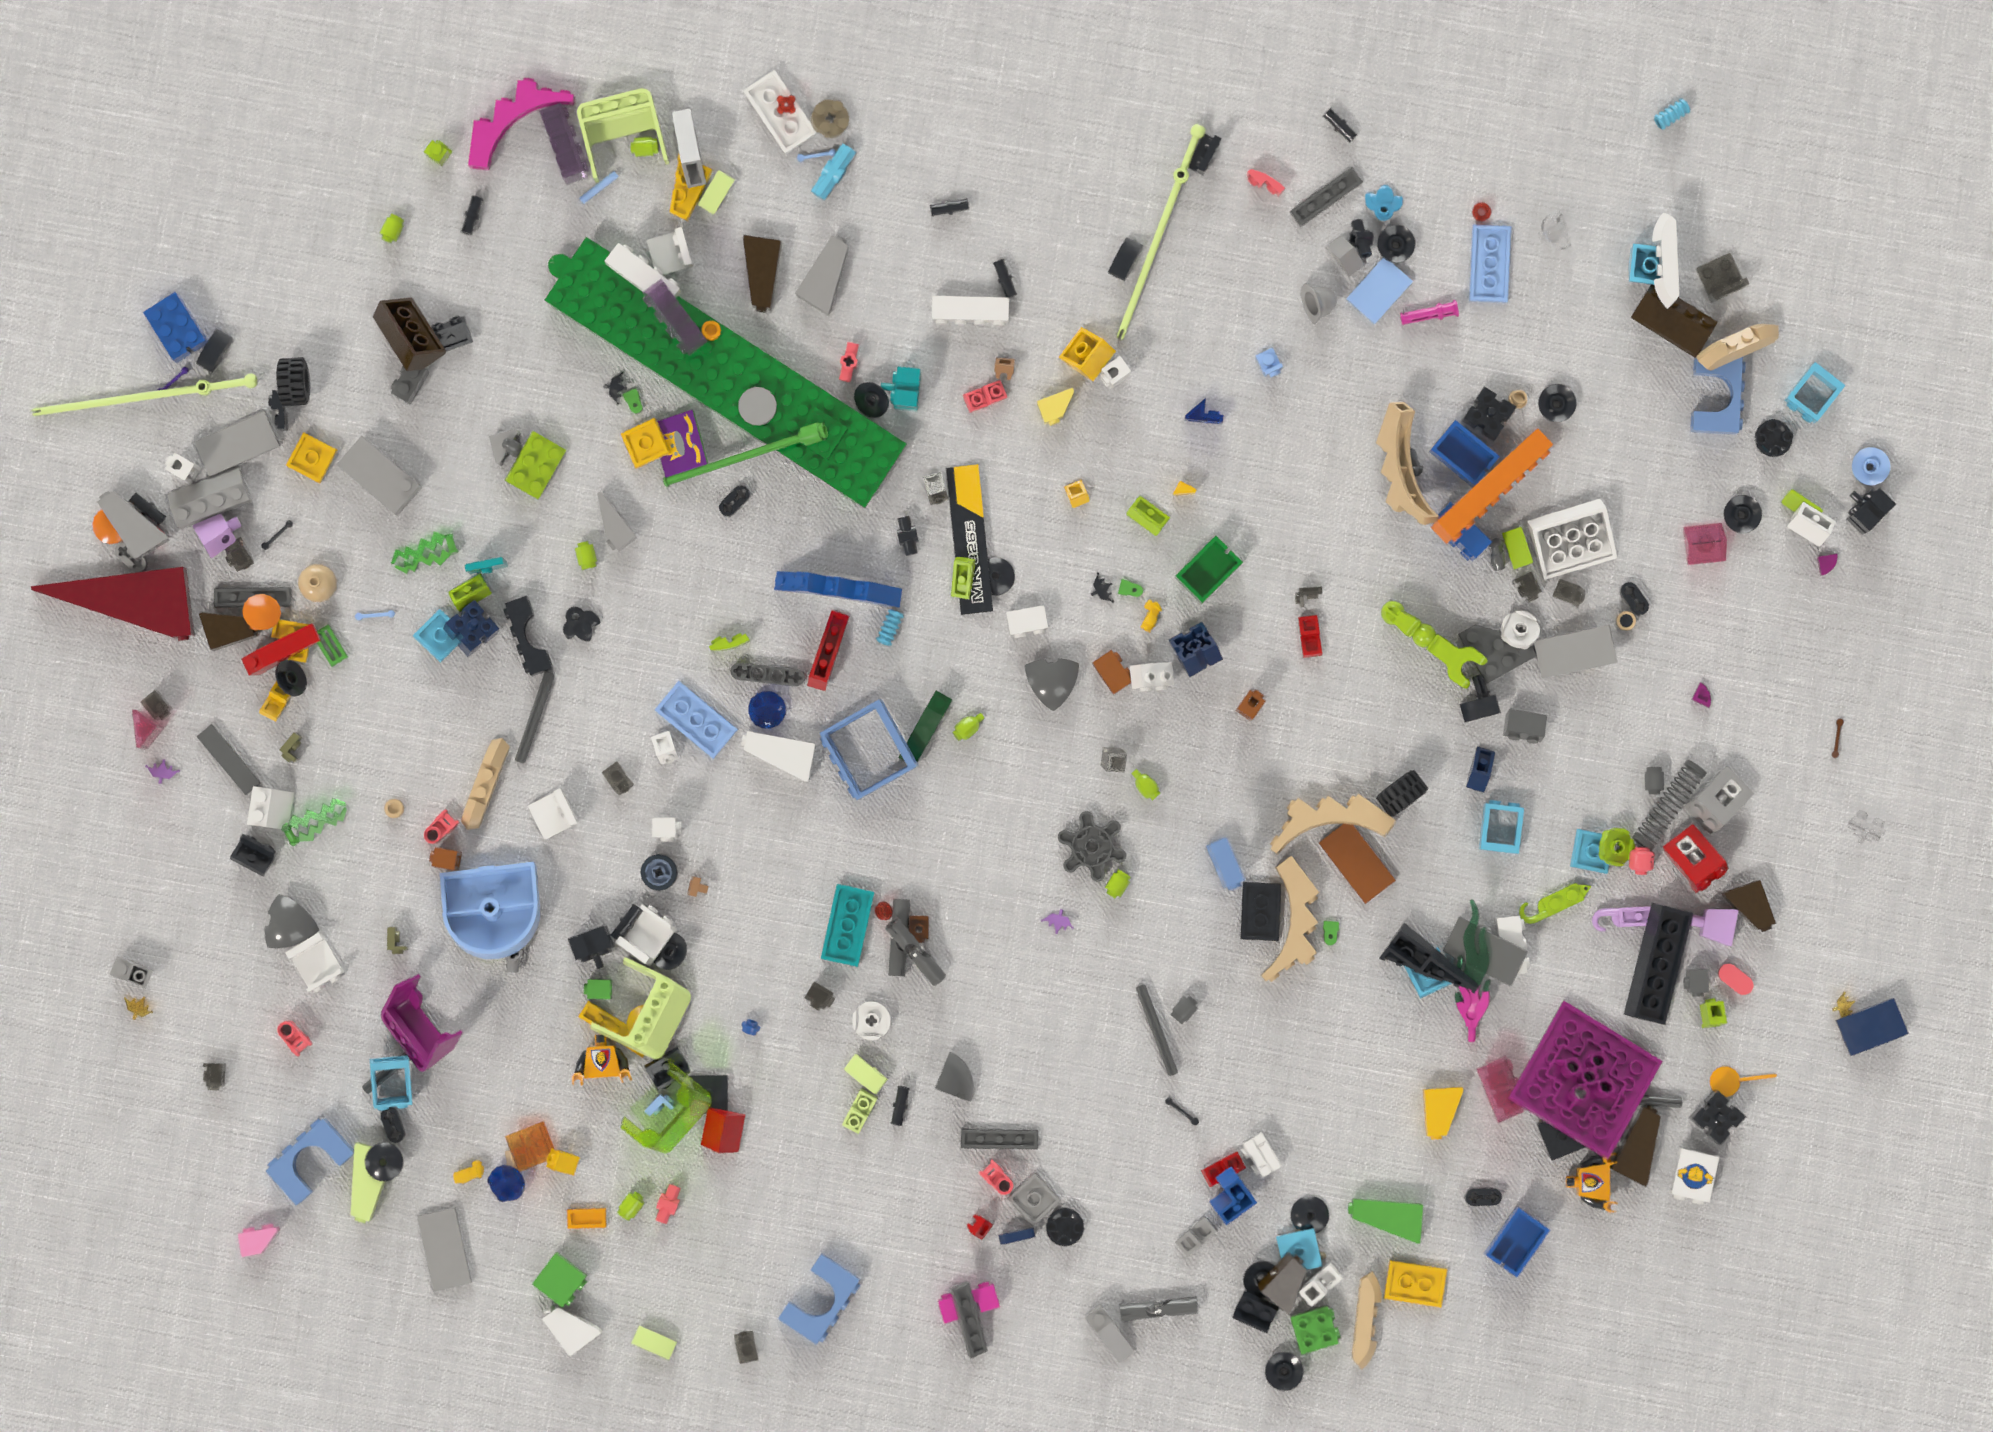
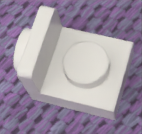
M670 731L651 737L656 755L661 764H669L679 759Z

